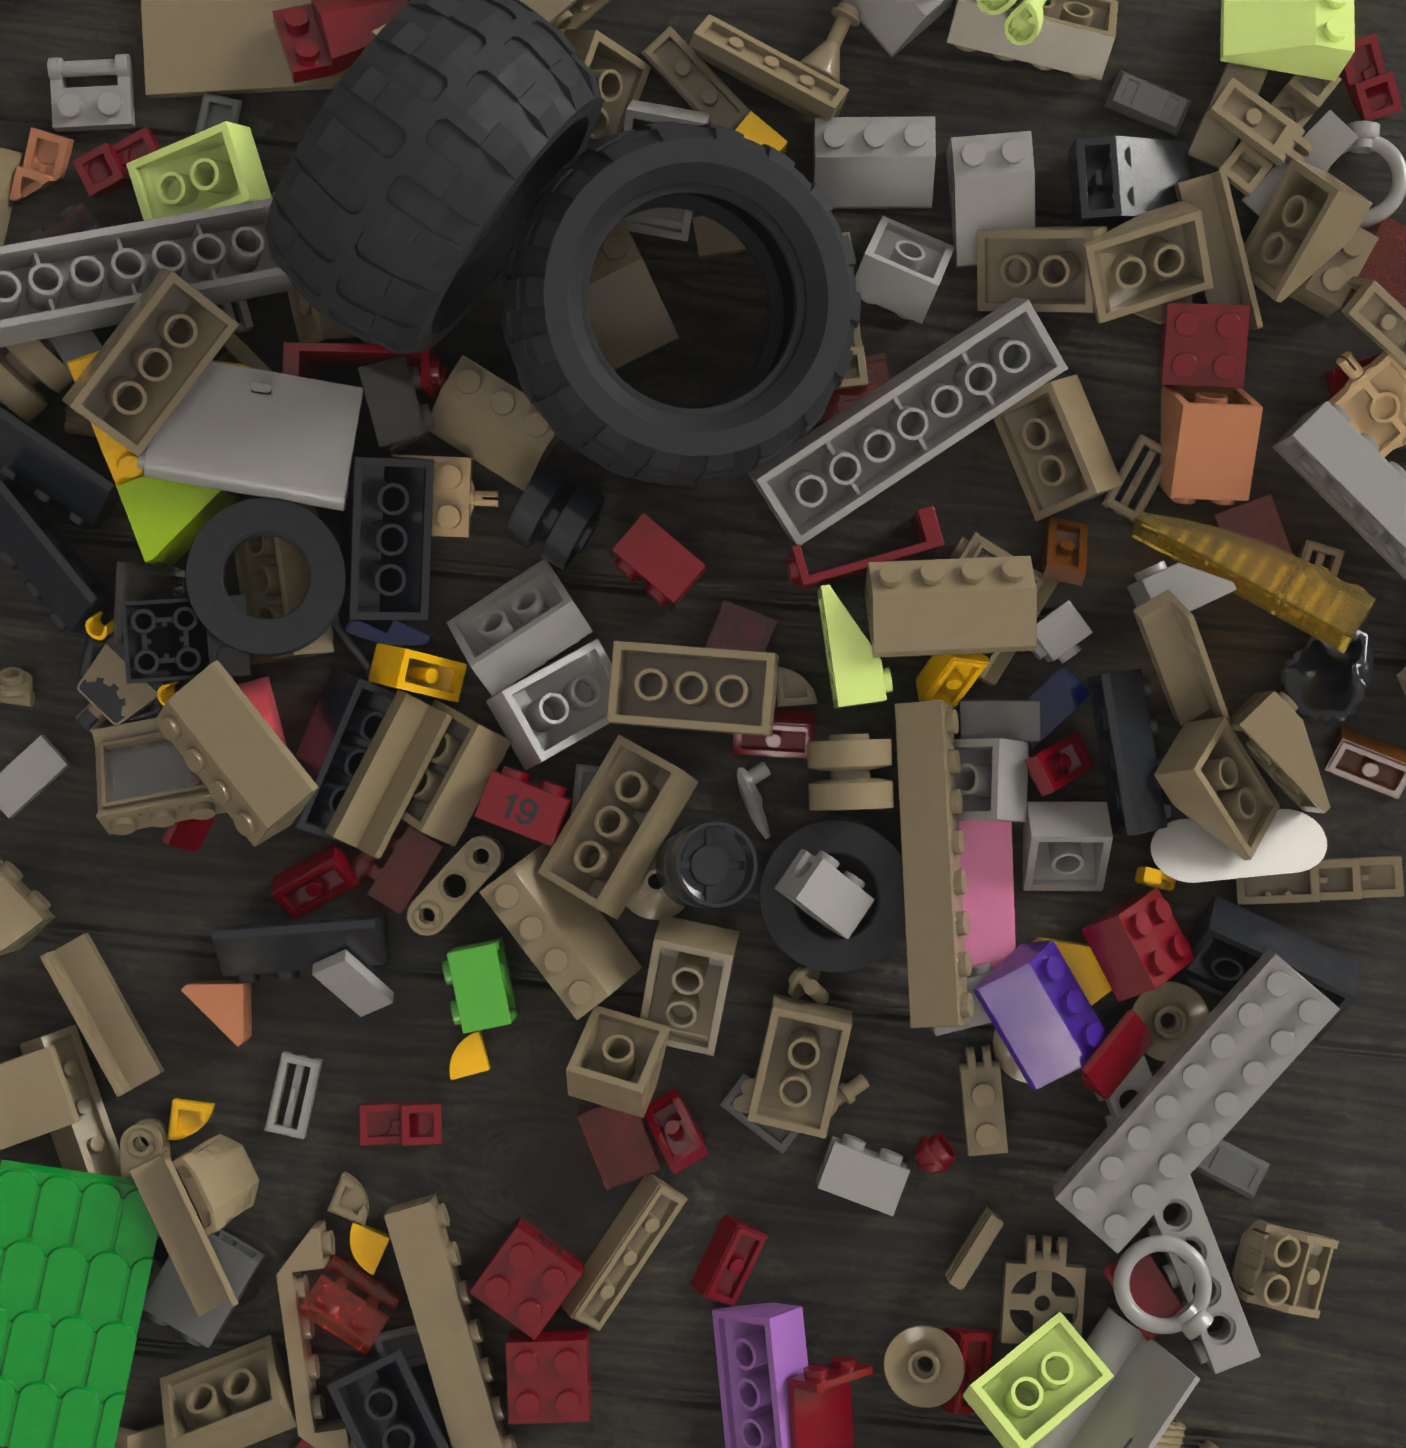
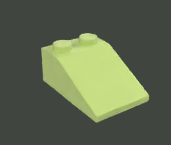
M1221 0L1220 61L1336 81L1355 52L1354 0Z
M228 121L126 163L144 221L272 198L250 127Z
M822 585L817 591L834 709L886 701V693L893 691L890 668L882 667L880 657L873 658L870 642L830 585Z
M1058 1312L973 1382L963 1394V1398L1004 1448H1033L1107 1384L1114 1375L1065 1316Z

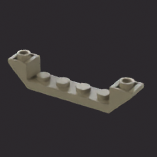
M320 1220L310 1229L276 1274L298 1436L314 1448H356L342 1418L321 1421V1419L325 1418L326 1408L323 1394H317L316 1379L320 1377V1363L318 1355H312L310 1339H314L315 1327L313 1316L306 1314L305 1299L309 1298V1282L307 1275H301V1271L325 1268L331 1260L330 1255L335 1254L333 1231H327L326 1220Z

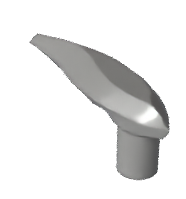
M760 762L748 771L742 767L738 768L737 781L740 794L751 819L764 838L767 839L770 837L769 827L762 807V797L758 792L756 784L771 775L766 764Z

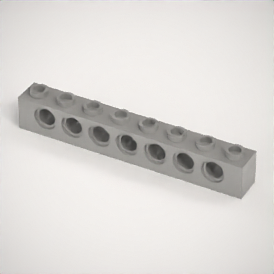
M1144 1055L1109 1099H1103L1095 1093L1099 1102L1105 1100L1110 1115L1105 1116L1107 1127L1124 1109L1119 1104L1122 1093L1130 1089L1138 1093L1152 1078ZM1189 1175L1151 1217L1154 1227L1149 1228L1148 1232L1150 1236L1166 1235L1183 1241H1194V1248L1207 1263L1211 1274L1212 1293L1206 1310L1212 1317L1223 1316V1325L1214 1332H1209L1206 1329L1191 1343L1200 1364L1207 1363L1213 1372L1217 1374L1261 1356L1192 1177ZM1170 1203H1179L1180 1212L1178 1216L1172 1220H1165L1163 1218L1165 1207ZM1164 1252L1168 1262L1167 1265L1162 1266L1165 1277L1172 1289L1178 1288L1182 1298L1181 1304L1184 1306L1191 1302L1194 1297L1192 1293L1195 1283L1194 1274L1182 1258L1175 1254Z

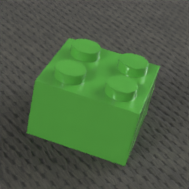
M499 937L456 946L447 953V960L442 962L446 984H453L456 996L455 1000L451 1001L454 1024H461L463 1034L512 1024L518 1016L503 938Z

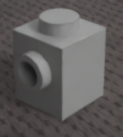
M1068 600L1037 621L1036 651L1031 652L1039 660L1044 657L1049 663L1058 658L1061 663H1064L1082 650L1078 643L1093 632Z

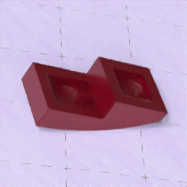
M1376 33L1356 39L1355 52L1342 70L1341 75L1361 121H1373L1403 110L1393 71L1386 72Z
M145 126L114 145L105 142L72 162L89 196L95 198L132 184L126 163L161 148L152 130Z
M358 1103L359 1145L401 1144L402 1146L442 1144L441 1103Z

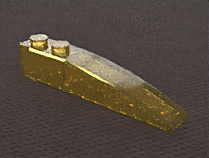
M1139 512L1135 518L1131 537L1181 564L1233 582L1237 589L1233 593L1342 653H1345L1360 630L1376 598L1368 595L1367 591L1359 585L1348 584L1333 576L1327 568L1318 564H1311L1267 543L1222 528L1180 518Z

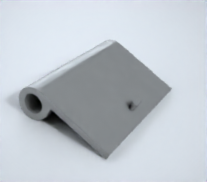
M211 361L138 457V468L144 469V476L146 478L264 498H277L293 503L344 511L364 388ZM252 391L268 393L269 395L254 393Z
M1109 1306L1086 1339V1343L1114 1377L1033 1448H1154L1200 1381L1198 1376L1153 1338L1146 1341L1138 1326L1133 1324L1125 1315Z

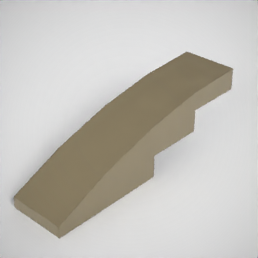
M1402 855L1322 859L1315 867L1303 872L1236 879L1238 905L1401 897L1404 896Z

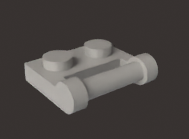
M116 54L113 59L64 61L62 57L48 58L47 69L51 87L52 128L56 132L136 128L133 67L129 54ZM117 75L118 85L67 88V77Z

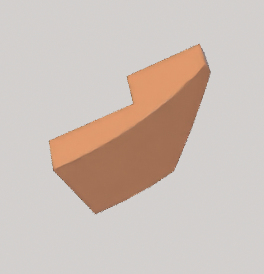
M31 127L23 166H16L9 199L13 201L23 200L64 179L74 140Z

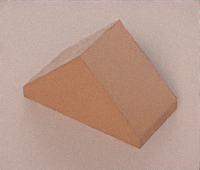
M196 980L186 984L181 989L237 1047L245 1043L252 1036V982L237 983L236 980Z

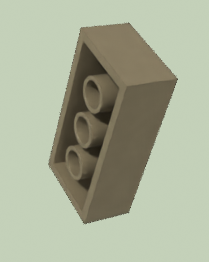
M614 641L607 722L619 725L773 737L779 656L776 653Z

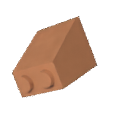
M1162 385L1160 445H1162V454L1160 455L1162 475L1160 487L1173 502L1194 504L1196 499L1210 500L1218 505H1233L1235 500L1249 501L1263 407L1244 389L1238 387Z

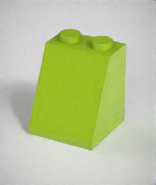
M145 476L116 486L145 562L163 569L172 567L191 548L202 527L214 515L233 505L239 499L238 494L234 492L146 478Z

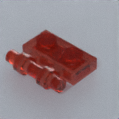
M408 826L402 838L393 833L387 846L394 849L383 869L373 863L374 857L363 851L360 854L355 853L349 863L359 881L355 887L359 886L365 875L371 877L375 882L367 894L400 915L406 910L444 848L442 844L412 826Z
M334 1254L326 1268L337 1274L339 1278L334 1282L321 1274L298 1312L359 1351L367 1354L390 1317L377 1309L378 1304L381 1302L394 1310L402 1296L389 1288L391 1284L383 1279H380L378 1282L359 1270L360 1265L350 1259L347 1262ZM349 1283L370 1295L367 1301L348 1291L346 1288Z

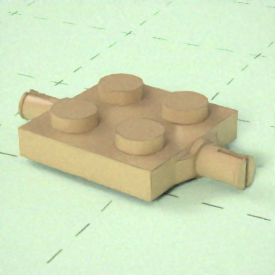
M1350 351L1345 352L1341 355L1343 358L1339 357L1336 363L1346 373L1349 380L1328 402L1331 405L1337 404L1343 408L1351 418L1349 423L1360 434L1363 432L1371 436L1379 445L1380 449L1378 452L1385 458L1392 450L1403 445L1406 447V371L1385 351L1364 367H1361Z
M391 454V456L434 460L431 536L469 538L471 516L475 506L499 507V500H484V497L499 498V490H476L472 479L473 458Z

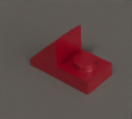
M1078 731L1029 754L1028 759L1024 760L1028 767V772L1042 797L1055 792L1095 767Z
M676 1088L649 1104L645 1117L667 1165L674 1175L709 1155L704 1144L705 1137Z

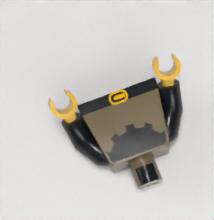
M102 611L97 612L86 621L85 627L88 636L83 648L78 672L81 681L77 685V690L90 703L75 718L90 733H92L91 730L98 729L107 719L113 725H120L156 718L166 701L175 694L177 690L175 685L179 683L178 680H174L171 682L158 681L127 684L123 637L112 635L109 638V634L116 630L118 623L112 620L104 626L100 619L103 614Z

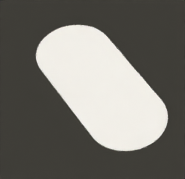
M1278 809L1251 860L1240 858L1190 818L1168 822V827L1158 829L1151 841V855L1157 867L1167 876L1187 883L1303 872L1319 864L1327 850V839L1321 826L1310 816L1291 809Z

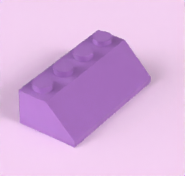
M772 1302L713 1309L712 1316L725 1448H792L787 1378L803 1373V1368L808 1366L802 1306Z

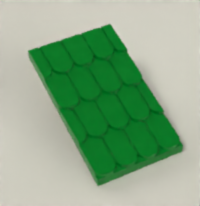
M1 1160L0 1447L115 1448L158 1236L157 1228L133 1179Z

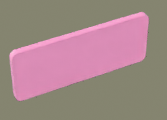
M958 821L959 829L963 830L965 836V852L960 854L961 870H964L967 876V893L962 894L963 911H967L970 922L969 934L965 935V952L968 951L970 953L972 965L990 962L991 967H997L1016 949L1012 822Z

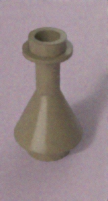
M839 2L838 6L833 7L831 10V14L836 20L826 41L799 61L839 84L840 46L849 27H857L861 22L858 18L860 11L853 5L845 2Z

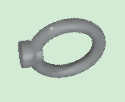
M1354 121L1347 126L1359 138L1344 153L1348 151L1359 154L1375 152L1385 159L1392 173V185L1387 197L1378 206L1367 212L1359 226L1368 227L1388 218L1402 203L1406 195V162L1401 152L1391 142L1380 137L1379 123L1373 121Z
M1150 1236L1135 1242L1120 1257L1113 1278L1114 1294L1121 1311L1133 1324L1145 1331L1156 1334H1173L1182 1331L1189 1340L1199 1336L1211 1325L1214 1318L1206 1310L1212 1293L1211 1274L1204 1258L1189 1243L1172 1236ZM1154 1252H1169L1179 1256L1189 1265L1194 1274L1195 1294L1192 1301L1184 1305L1172 1317L1160 1318L1144 1312L1135 1303L1131 1295L1130 1276L1134 1266L1144 1256Z

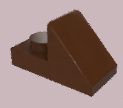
M1049 516L1037 571L1042 573L1043 578L1052 579L1059 583L1082 586L1086 575L1088 525Z

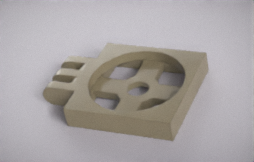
M1026 1234L1024 1261L1004 1259L999 1333L1001 1343L1021 1344L1058 1312L1072 1314L1071 1325L1082 1337L1086 1268L1081 1264H1066L1067 1237H1058L1056 1252H1051V1236L1042 1235L1041 1250L1035 1251V1235ZM1035 1272L1034 1288L1028 1293L1012 1292L1014 1286L1021 1278ZM1052 1272L1060 1274L1071 1283L1074 1288L1073 1296L1055 1295L1051 1290ZM1046 1296L1049 1299L1050 1305L1046 1310L1040 1311L1036 1309L1034 1303L1037 1297ZM1010 1310L1029 1311L1033 1316L1032 1333H1024L1015 1326L1010 1317Z

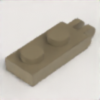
M1234 77L1226 83L1206 112L1209 117L1278 166H1282L1285 162L1289 165L1292 158L1305 162L1303 156H1309L1313 150V145L1302 137L1305 131L1300 125Z
M990 1045L981 1046L982 1062H976L973 1046L965 1047L966 1063L959 1064V1077L967 1155L979 1156L1008 1153L999 1060L992 1061Z

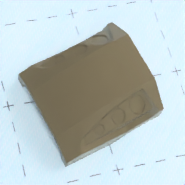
M218 1134L172 1161L205 1227L204 1230L207 1236L225 1227L234 1217L254 1205L259 1178L242 1144L222 1134Z
M1256 1220L1241 1235L1232 1269L1234 1288L1238 1298L1247 1303L1265 1306L1285 1313L1319 1319L1320 1310H1318L1321 1295L1333 1250L1337 1249L1339 1241L1323 1235L1289 1229Z

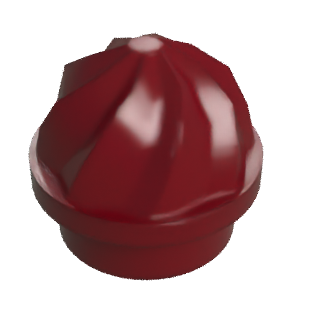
M939 1132L931 1137L928 1135L923 1137L916 1148L915 1159L917 1166L930 1174L946 1172L951 1168L950 1163L957 1158L952 1145Z

